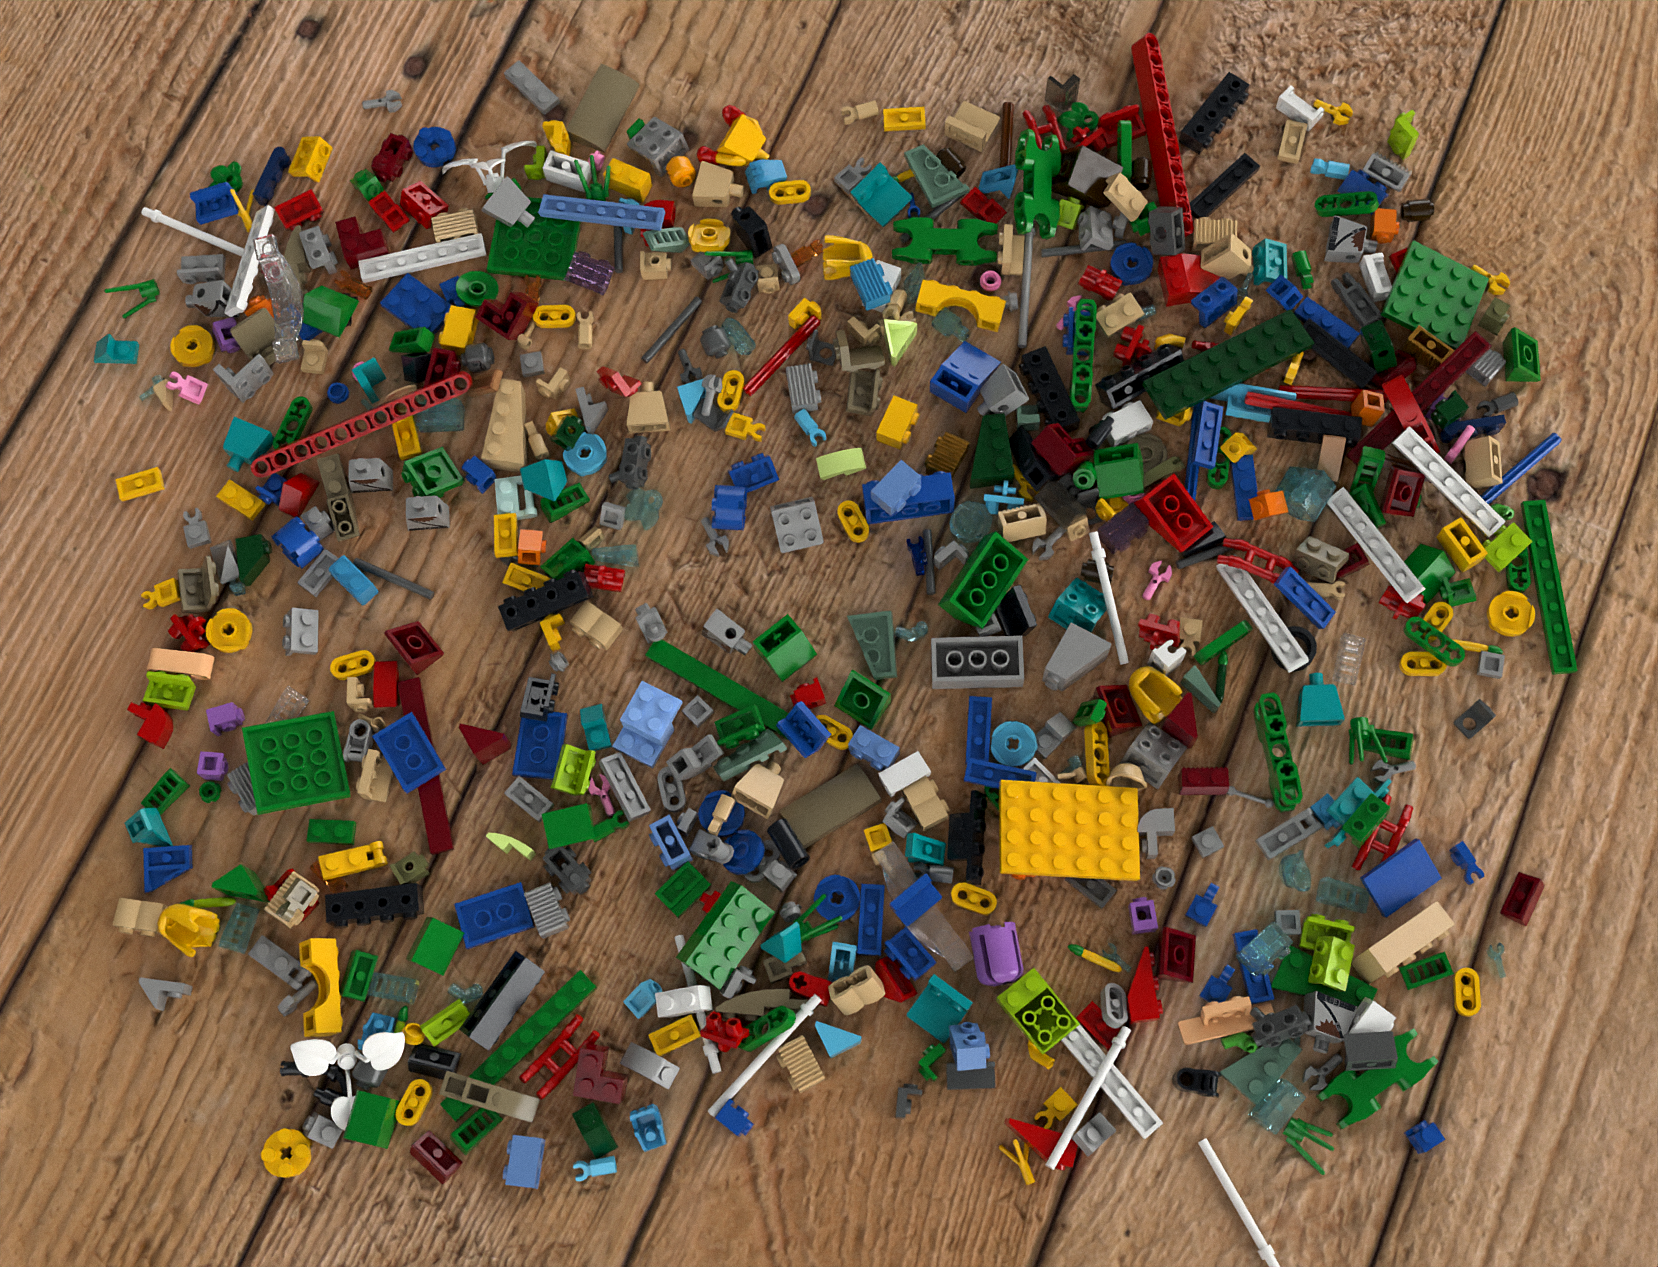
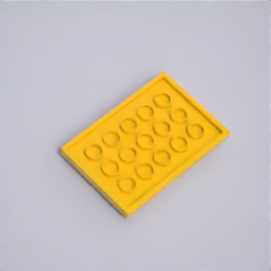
M1000 780L999 873L1126 881L1140 880L1139 832H1137L1139 824L1138 788Z

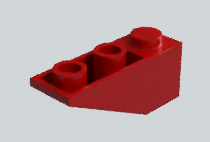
M1148 946L1144 947L1141 952L1126 996L1129 1024L1157 1021L1160 1018L1159 1014H1163L1162 1002L1157 1000L1155 991L1159 990L1158 978L1153 976L1152 967L1155 966L1154 954L1149 952Z

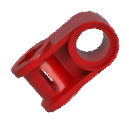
M798 971L791 975L789 989L792 993L808 1000L816 994L822 1000L818 1005L827 1007L830 1001L828 987L833 982ZM799 977L803 978V983L806 986H801L800 989L795 988L796 983L793 980L798 981Z

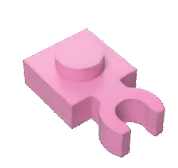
M171 372L169 377L175 379L176 383L168 381L165 386L170 390H180L178 396L199 405L208 384L189 375L184 380L179 373Z

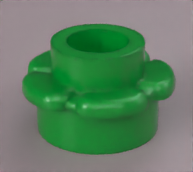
M208 781L200 786L199 795L205 803L216 802L221 796L220 792L222 789L218 783L215 784L213 781Z

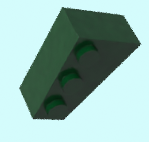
M1005 413L982 417L970 479V489L1004 485V480H1008V484H1013L1014 468Z

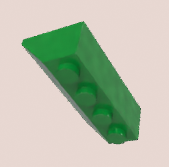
M996 531L983 536L938 605L953 618L983 629L1029 559Z

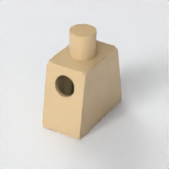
M701 161L692 195L694 206L727 207L731 196L743 197L744 185L734 184V175L731 170Z
M1230 233L1201 250V268L1226 279H1232L1239 274H1243L1246 277L1250 276L1254 270V266L1251 264V249L1233 233Z
M642 382L641 392H636L630 396L627 427L630 434L670 431L662 391H654V384L652 382Z
M770 762L766 768L760 764H755L735 785L731 798L764 818L769 819L784 779L778 775L781 767L775 762Z

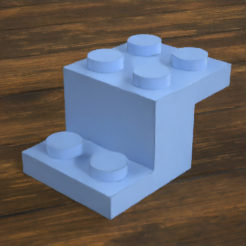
M641 681L620 718L623 728L612 746L613 749L654 768L675 730L672 721L683 703L682 700Z

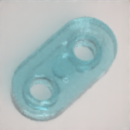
M726 318L721 327L725 329L735 350L741 355H750L756 347L754 340L737 320Z

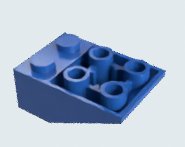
M964 341L946 359L930 380V392L967 413L981 393V387L994 374L1001 362Z

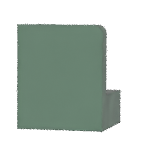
M1024 405L1015 409L1016 429L1023 426L1026 431L1039 430L1040 417L1036 405Z

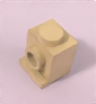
M640 251L642 279H668V271H672L671 258H667L666 252L645 253V251Z

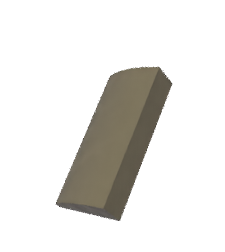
M600 64L566 128L570 140L605 153L640 84L625 74Z
M856 764L779 810L784 819H787L797 835V839L801 841L806 849L880 804L881 797L860 766Z

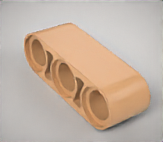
M152 648L146 671L156 672L160 670L171 675L185 674L191 679L210 680L215 657L203 653Z

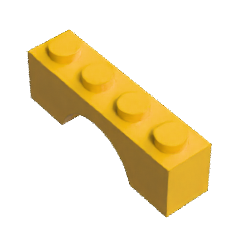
M922 280L915 311L936 317L944 308L959 306L967 309L974 316L978 328L998 332L1006 300H1002L998 296L982 295L974 290L966 291L955 285L939 284L935 280Z
M310 938L299 943L300 966L313 974L318 984L319 993L315 1005L303 1013L304 1037L332 1036L341 1033L343 1025L340 1012L341 994L339 993L340 972L337 963L338 947L336 946V939Z

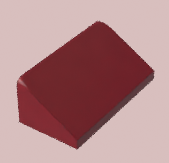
M1398 349L1395 351L1397 366L1377 373L1371 381L1380 390H1384L1382 384L1400 375H1403L1405 379L1416 370L1415 358Z
M1518 872L1500 914L1521 925L1527 926L1544 889L1542 880Z
M430 1130L412 1144L410 1154L442 1185L463 1164Z

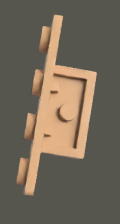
M1235 996L1225 1002L1218 1003L1214 1001L1207 1003L1202 1007L1201 1017L1178 1022L1184 1045L1254 1030L1252 1023L1257 1020L1250 1014L1251 1010L1257 1007L1265 1016L1268 1013H1274L1271 1002L1267 1001L1252 1005L1249 996L1243 998Z

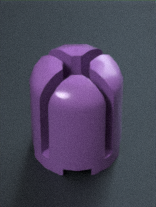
M1004 922L1005 927L987 924L973 928V932H969L977 979L981 984L1001 986L1016 982L1023 976L1024 968L1014 922Z

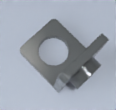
M815 329L812 338L809 337L806 345V350H809V359L833 366L836 359L833 344L819 341L818 330ZM828 348L832 351V356L824 359L820 356V351Z
M702 398L692 414L693 417L715 432L724 429L734 411L730 409L723 412L712 404L710 415L704 416L701 414L705 398Z
M1098 488L1084 490L1077 494L1075 503L1082 512L1087 508H1092L1096 512ZM1097 513L1094 519H1087L1089 525L1103 521Z
M1479 699L1454 721V725L1467 739H1471L1496 715L1488 705ZM1465 718H1472L1476 723L1475 729L1467 730L1463 726V720Z

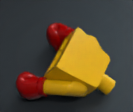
M727 105L722 109L723 120L729 125L730 129L717 150L712 151L709 147L702 146L697 151V158L700 163L705 161L713 165L723 164L739 167L747 166L753 160H768L770 156L761 149L766 138L758 121L746 116L744 112L733 105Z

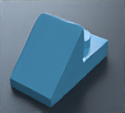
M1014 164L985 171L982 173L978 189L983 194L1000 190L1010 199L1018 169Z

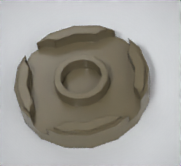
M1142 433L1127 442V444L1138 443L1143 458L1144 473L1167 460V448L1157 436Z

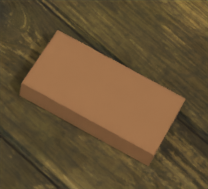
M499 369L471 375L472 385L466 392V395L473 398L498 392L503 372Z
M1323 434L1315 479L1338 482L1346 443L1345 437Z

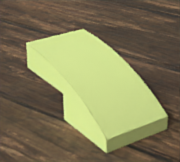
M862 448L842 450L816 458L819 475L822 480L843 473L847 476L866 469Z
M490 832L486 835L492 843L506 854L512 848H515L530 861L536 855L530 847L512 837Z

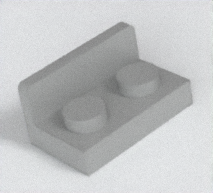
M223 254L181 257V269L177 270V275L186 284L218 280L225 281L226 258Z

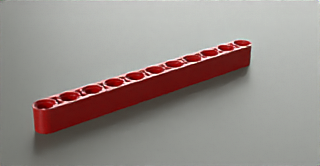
M1147 33L1132 44L1131 50L1160 206L1182 207L1184 236L1187 237L1193 233L1194 225L1158 39L1152 33Z
M457 372L257 457L251 464V471L260 478L269 476L462 395L471 387L472 377L467 372ZM456 379H465L467 386L464 388L459 387L456 384ZM443 386L447 394L445 396L438 395L436 387ZM421 394L425 396L427 403H418L416 395ZM403 403L407 411L405 413L399 412L396 404ZM378 411L386 414V421H381L377 418L376 414ZM357 420L365 421L367 429H360L357 426ZM337 428H343L347 432V437H340L337 434ZM317 437H324L327 440V445H320ZM298 445H304L307 448V454L300 453ZM278 453L285 454L287 462H281L278 459ZM259 461L266 463L268 467L266 471L259 468Z

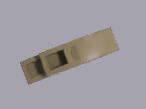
M298 225L293 230L287 243L282 276L284 288L289 295H293L295 305L300 312H303L304 294L308 293V290L305 289V284L308 283L306 273L311 272V267L299 236L303 229Z
M337 453L317 459L338 542L360 536L348 478L345 476L340 455Z
M767 989L749 992L727 1000L716 1007V1012L721 1013L722 1019L742 1016L745 1017V1021L754 1022L765 1015L766 1009L772 1011L779 1006H785L793 1010L796 1015L801 1009L802 1003L806 1004L808 1001L791 999L790 989Z
M446 1071L439 1095L532 1123L540 1101L538 1098L450 1071Z

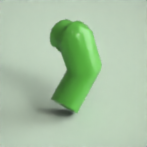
M1501 504L1490 506L1504 520H1510L1514 517V510L1508 506Z
M1244 1032L1221 1038L1224 1049L1237 1046L1246 1052L1254 1053L1258 1048L1253 1037Z

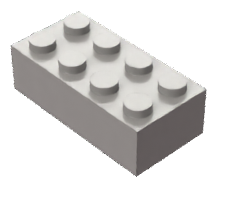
M1022 636L931 638L932 689L1023 687L1024 661Z

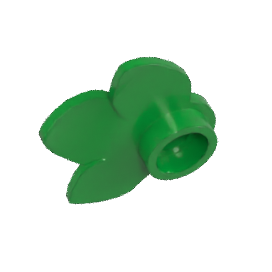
M1082 102L1072 103V111L1062 113L1057 119L1062 126L1068 128L1067 141L1074 137L1072 130L1078 126L1081 129L1088 127L1091 132L1097 128L1099 121L1098 115L1093 111H1089L1088 106ZM1091 118L1090 122H1085L1086 119Z
M233 161L228 167L218 165L212 168L210 176L214 181L208 187L228 182L236 192L240 191L243 187L242 177L240 176L242 171L241 165Z

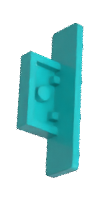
M1357 777L1326 811L1343 826L1371 793L1382 799L1389 792L1387 787L1392 781L1388 778L1372 791ZM1342 826L1324 845L1327 849L1333 845L1338 847L1347 838L1344 835L1346 832L1342 829Z

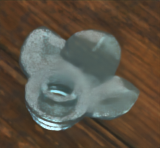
M634 489L630 491L626 497L631 503L625 509L624 518L628 521L641 520L643 528L649 530L659 519L658 509L663 504V497L656 490L644 491L642 489ZM650 497H654L652 504L648 502Z

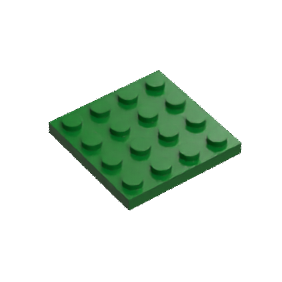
M527 197L531 203L525 209L535 217L528 228L518 220L512 227H509L496 219L487 264L488 273L571 281L581 227L580 221L540 217L538 212L542 198Z
M1413 240L1408 246L1381 316L1413 332L1420 325L1453 350H1456L1465 341L1489 278Z
M334 711L242 728L257 815L351 797Z

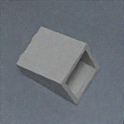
M1070 623L1045 667L1042 681L1045 682L1048 688L1057 691V689L1064 691L1103 663L1108 657L1112 643Z

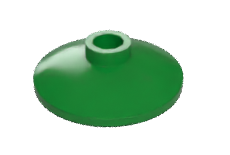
M470 271L461 275L456 282L458 297L468 305L480 307L484 299L495 300L498 296V283L488 273Z

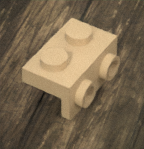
M1120 172L1109 176L1106 179L1108 186L1103 193L1131 222L1137 220L1148 201Z
M1004 224V232L999 234V245H1003V251H998V264H1002L1001 275L1021 276L1023 273L1025 237L1023 235H1013L1012 224Z
M1131 292L1127 295L1122 293L1112 300L1114 303L1107 307L1103 305L1097 309L1096 323L1107 338L1144 316L1145 313Z
M368 749L367 755H364L362 759L363 772L361 777L357 779V793L364 799L386 802L394 772L382 754L377 750Z

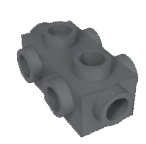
M729 257L724 262L731 272L728 275V281L719 302L725 305L728 311L737 313L750 300V292L758 281L759 271L751 263L736 264L732 257Z
M634 436V438H625L622 461L619 466L620 470L609 474V479L612 483L619 480L627 488L633 490L644 487V483L648 479L647 466L651 459V445L647 443L646 437Z
M563 846L553 849L548 848L545 851V856L542 858L547 863L543 866L552 877L556 874L561 881L558 884L566 894L570 891L573 895L585 893L590 888L589 882L592 880L588 875L592 872L583 862L579 865L574 860L577 855L569 846L565 848ZM560 859H565V862L561 866H558V861Z
M1297 1005L1275 1014L1268 1013L1266 1016L1257 1007H1254L1250 1012L1257 1020L1252 1023L1255 1030L1252 1033L1253 1039L1257 1046L1263 1045L1264 1048L1276 1047L1288 1038H1298L1305 1031L1309 1030L1308 1026L1312 1024L1307 1012H1301Z

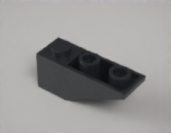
M1020 426L1009 438L1010 449L1023 477L1036 492L1050 489L1062 475L1054 473L1049 467L1050 464L1037 454L1036 448L1032 444L1034 439L1023 426Z

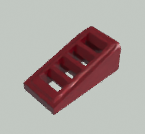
M1358 542L1343 550L1349 553L1348 560L1351 566L1347 567L1345 563L1342 566L1343 570L1337 571L1336 580L1370 565ZM1355 553L1360 561L1355 562L1352 554Z

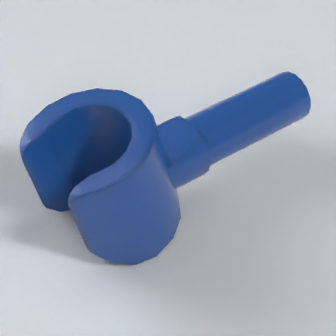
M909 193L912 196V200L908 209V218H911V212H916L918 217H920V209L915 204L914 194Z

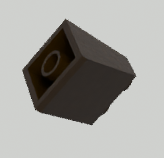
M1083 145L1062 150L1061 168L1058 175L1052 177L1051 192L1081 200V203L1098 209L1109 207L1112 202L1103 193L1108 186L1106 179L1109 176L1121 173L1123 167Z

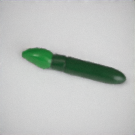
M1225 650L1221 652L1218 658L1219 666L1215 696L1220 703H1222L1224 698L1226 666L1228 664V655Z

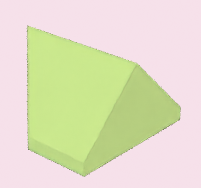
M884 319V339L891 365L894 367L917 335V323Z

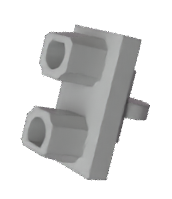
M647 603L635 609L638 614L635 619L648 644L652 641L657 642L663 639L668 632L655 607L650 609Z

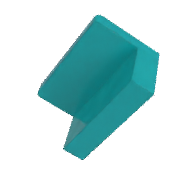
M372 358L352 369V372L371 403L374 404L380 399L372 386L385 380L386 376L376 359Z

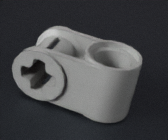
M357 719L351 723L343 753L344 762H362L364 755H367L368 749H372L375 732L365 720ZM366 727V733L358 736L359 729Z
M698 830L688 850L702 859H709L721 864L729 862L734 854V849L731 845L722 842L718 836L703 830Z

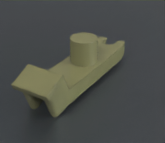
M1171 457L1144 473V490L1159 483L1172 473L1180 472L1186 466L1179 457Z

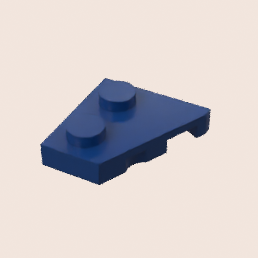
M192 845L143 848L144 893L152 892L192 869Z

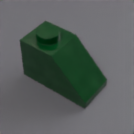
M262 534L235 539L239 580L246 587L252 585L270 562L269 554L272 553V546L270 541H267Z
M593 1102L572 1113L583 1138L596 1159L619 1148L596 1103Z

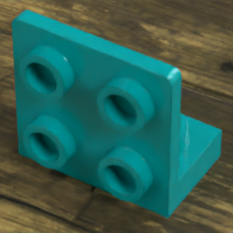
M881 162L850 192L854 200L882 227H885L912 200V196L889 175L886 167Z
M1075 578L1057 598L1048 618L1066 630L1070 623H1073L1092 632L1098 620L1107 611L1104 595L1085 581Z
M933 974L924 991L908 1011L907 1017L941 1043H945L949 1038V1026L958 1025L971 1008L973 1002Z

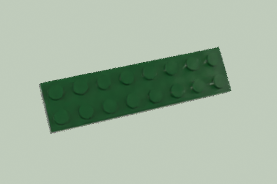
M1290 309L1143 381L1142 386L1166 420L1312 348L1314 342Z

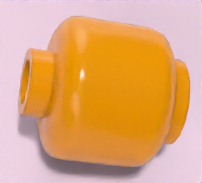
M685 156L671 158L666 166V173L672 184L676 187H687L695 180L696 170L689 158Z

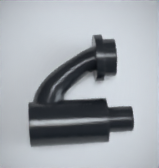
M1107 416L1105 420H1100L1098 424H1094L1089 428L1090 435L1085 442L1091 449H1099L1112 431L1111 425L1114 423V419Z
M332 1065L327 1078L331 1079V1082L334 1083L338 1081L342 1093L330 1088L323 1090L319 1087L314 1092V1096L321 1099L320 1103L330 1108L336 1098L348 1097L346 1077L339 1065Z

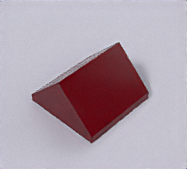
M1391 466L1380 503L1381 511L1386 514L1414 517L1425 476L1420 472Z
M419 621L384 632L385 636L416 675L420 674L444 655V652Z
M1127 685L1096 687L1093 695L1094 700L1101 699L1107 703L1104 709L1106 713L1102 721L1107 728L1109 738L1142 727Z
M1192 692L1186 693L1167 716L1162 726V730L1185 745L1187 749H1191L1198 738Z
M459 724L458 728L473 754L482 765L500 756L512 747L511 742L504 733Z
M1162 927L1159 931L1156 969L1158 979L1193 983L1196 935L1170 927Z

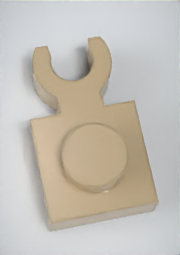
M1180 617V642L1183 643L1179 648L1183 647L1190 650V658L1193 659L1196 654V648L1193 644L1200 643L1203 620Z

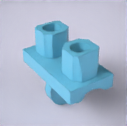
M1004 480L1003 486H994V492L1002 493V496L984 494L986 513L998 515L999 503L1008 504L1007 510L1016 509V507L1020 508L1024 504V498L1007 497V493L1016 494V488L1008 487V480Z

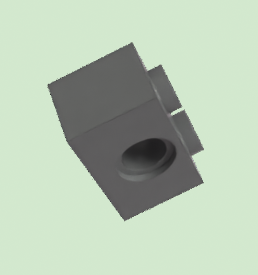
M1160 206L1150 211L1148 223L1150 225L1152 254L1176 255L1185 250L1182 207Z

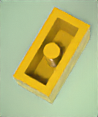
M612 158L609 163L611 167L609 189L643 203L652 188L650 173Z
M450 306L449 313L447 312L444 317V330L439 334V344L442 349L455 351L456 355H461L465 353L467 345L473 344L479 320L475 318L477 314L475 309Z
M893 395L876 432V440L901 450L903 444H907L910 439L911 432L909 431L911 426H915L920 416L918 404Z
M1462 517L1443 527L1436 536L1462 573L1479 564L1488 554Z

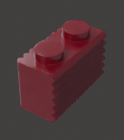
M1183 767L1178 774L1179 795H1226L1229 790L1228 768L1216 767L1214 769L1211 767L1209 769L1208 767H1202L1200 769L1197 767L1195 769L1194 767H1188L1186 769Z

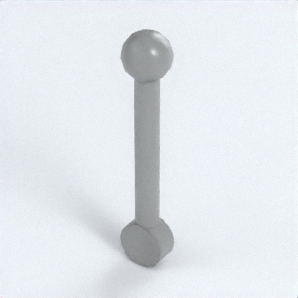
M1229 786L1227 792L1229 796L1235 794L1265 804L1267 808H1271L1274 805L1271 799L1265 800L1237 791L1235 787Z

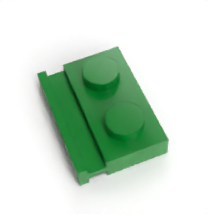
M687 861L654 894L679 919L712 885Z

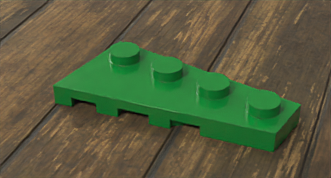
M1291 945L1288 946L1271 983V987L1274 990L1286 991L1302 996L1317 991L1357 1006V1008L1365 997L1373 1000L1378 990L1351 975L1348 977L1346 991H1337L1322 984L1308 982L1313 956Z

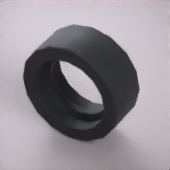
M1290 626L1287 628L1292 636L1301 639L1306 644V656L1309 659V662L1293 671L1296 672L1310 665L1316 655L1317 644L1314 636L1308 630L1298 626ZM1271 648V654L1275 663L1286 670Z

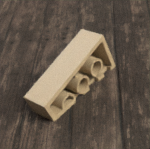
M501 379L498 392H496L481 456L483 462L489 468L520 472V468L528 466L527 429L524 425L526 424V399L521 381Z
M1436 901L1354 958L1351 965L1367 984L1372 983L1384 974L1389 978L1399 971L1397 965L1402 962L1405 966L1416 958L1415 952L1419 950L1422 954L1433 946L1431 941L1435 938L1438 942L1450 934L1448 929L1455 924L1438 901Z

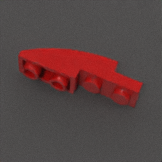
M1403 375L1382 384L1385 394L1403 429L1405 430L1410 426L1437 454L1440 453L1434 436Z

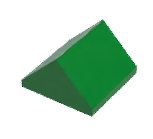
M321 285L304 294L302 322L340 338L359 301Z
M1516 327L1511 328L1503 340L1504 360L1506 361L1504 365L1505 380L1508 382L1541 381L1538 341Z
M1420 544L1404 561L1424 586L1425 590L1420 594L1424 596L1423 603L1426 605L1439 592V587L1442 586V578L1447 577L1449 581L1456 573L1444 550Z
M852 670L834 706L872 730L890 705L891 694Z
M585 803L541 814L549 849L595 839L590 804Z
M242 864L214 881L211 886L228 896L266 903L270 902L268 896L263 891L265 887L257 874Z
M426 917L406 960L444 976L464 932L433 917Z
M357 1090L343 1138L388 1149L396 1122L395 1113L400 1101Z

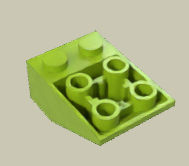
M1032 968L996 998V1002L1042 1055L1080 1025L1035 968Z

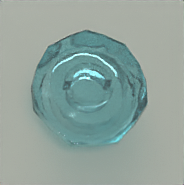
M965 501L953 511L949 522L950 531L964 543H975L981 541L983 536L989 534L993 518L984 504Z

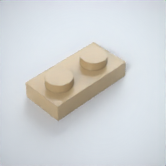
M1287 119L1277 160L1298 164L1307 129L1306 123Z

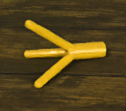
M231 189L230 192L239 208V214L237 215L242 218L247 232L250 233L253 222L249 213L254 190L250 191L246 210H244L234 189Z
M1014 1139L1013 1144L1018 1155L1017 1158L1003 1145H1000L999 1149L1019 1165L1026 1185L1034 1183L1035 1179L1028 1164L1029 1146L1024 1142L1022 1154L1018 1141Z

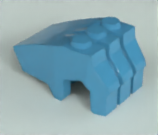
M782 160L754 161L749 163L745 170L752 194H756L757 189L766 187L767 191H769L771 185L776 182H784L787 179Z
M372 1013L368 1022L363 1026L361 1040L358 1039V1050H362L364 1041L373 1034L381 1032L394 1033L397 1018Z
M651 1104L647 1108L642 1107L638 1111L633 1110L630 1112V1121L634 1128V1135L638 1139L643 1151L646 1152L667 1144L663 1120L657 1105Z

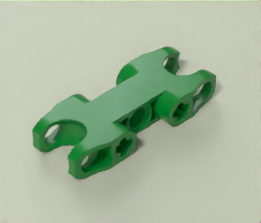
M1026 129L1020 133L1015 151V166L1017 169L1024 171L1023 192H1019L1014 200L1016 230L1018 234L1022 235L1031 232L1033 220L1035 219L1039 225L1041 238L1048 240L1054 237L1060 217V203L1057 199L1051 198L1052 177H1056L1061 168L1059 140L1056 135L1052 134L1044 137L1042 148L1040 149L1036 144L1034 131Z
M925 217L893 221V231L908 233L912 238V242L907 247L892 249V259L911 264H930L934 254L956 255V264L963 266H978L997 261V252L980 248L977 241L983 236L997 234L998 224L979 219H960L957 221V229L934 228V220Z
M1081 299L1077 304L1074 316L1069 397L1076 412L1081 413L1087 410L1092 394L1093 353L1097 305L1093 299ZM1081 311H1088L1090 316H1083ZM1081 351L1086 352L1089 357L1088 360H1079L1077 353ZM1079 375H1082V378L1084 379L1083 381L1079 380ZM1082 396L1085 402L1079 403L1075 400V397Z
M1276 693L1261 694L1259 701L1254 706L1253 714L1257 735L1263 745L1269 770L1271 794L1275 807L1279 812L1294 811L1296 805L1300 804L1303 793L1298 768L1293 762L1286 734L1287 722L1284 710ZM1265 699H1273V700L1275 701V703H1276V708L1274 707V705H1273L1270 701H1264V700H1265ZM1272 749H1280L1283 753V756H1275L1272 752ZM1285 794L1289 795L1291 797V800L1288 799L1285 796ZM1279 797L1281 801L1288 807H1284L1280 804Z
M1414 1028L1394 1037L1398 1057L1395 1068L1370 1069L1360 1075L1355 1070L1346 1071L1345 1069L1332 1078L1328 1085L1316 1095L1320 1102L1332 1095H1340L1347 1101V1114L1336 1123L1340 1130L1355 1122L1364 1120L1378 1111L1381 1105L1375 1096L1396 1082L1402 1092L1422 1080L1430 1069L1439 1062L1435 1056L1421 1063H1416L1408 1057L1406 1053L1407 1044L1418 1035Z

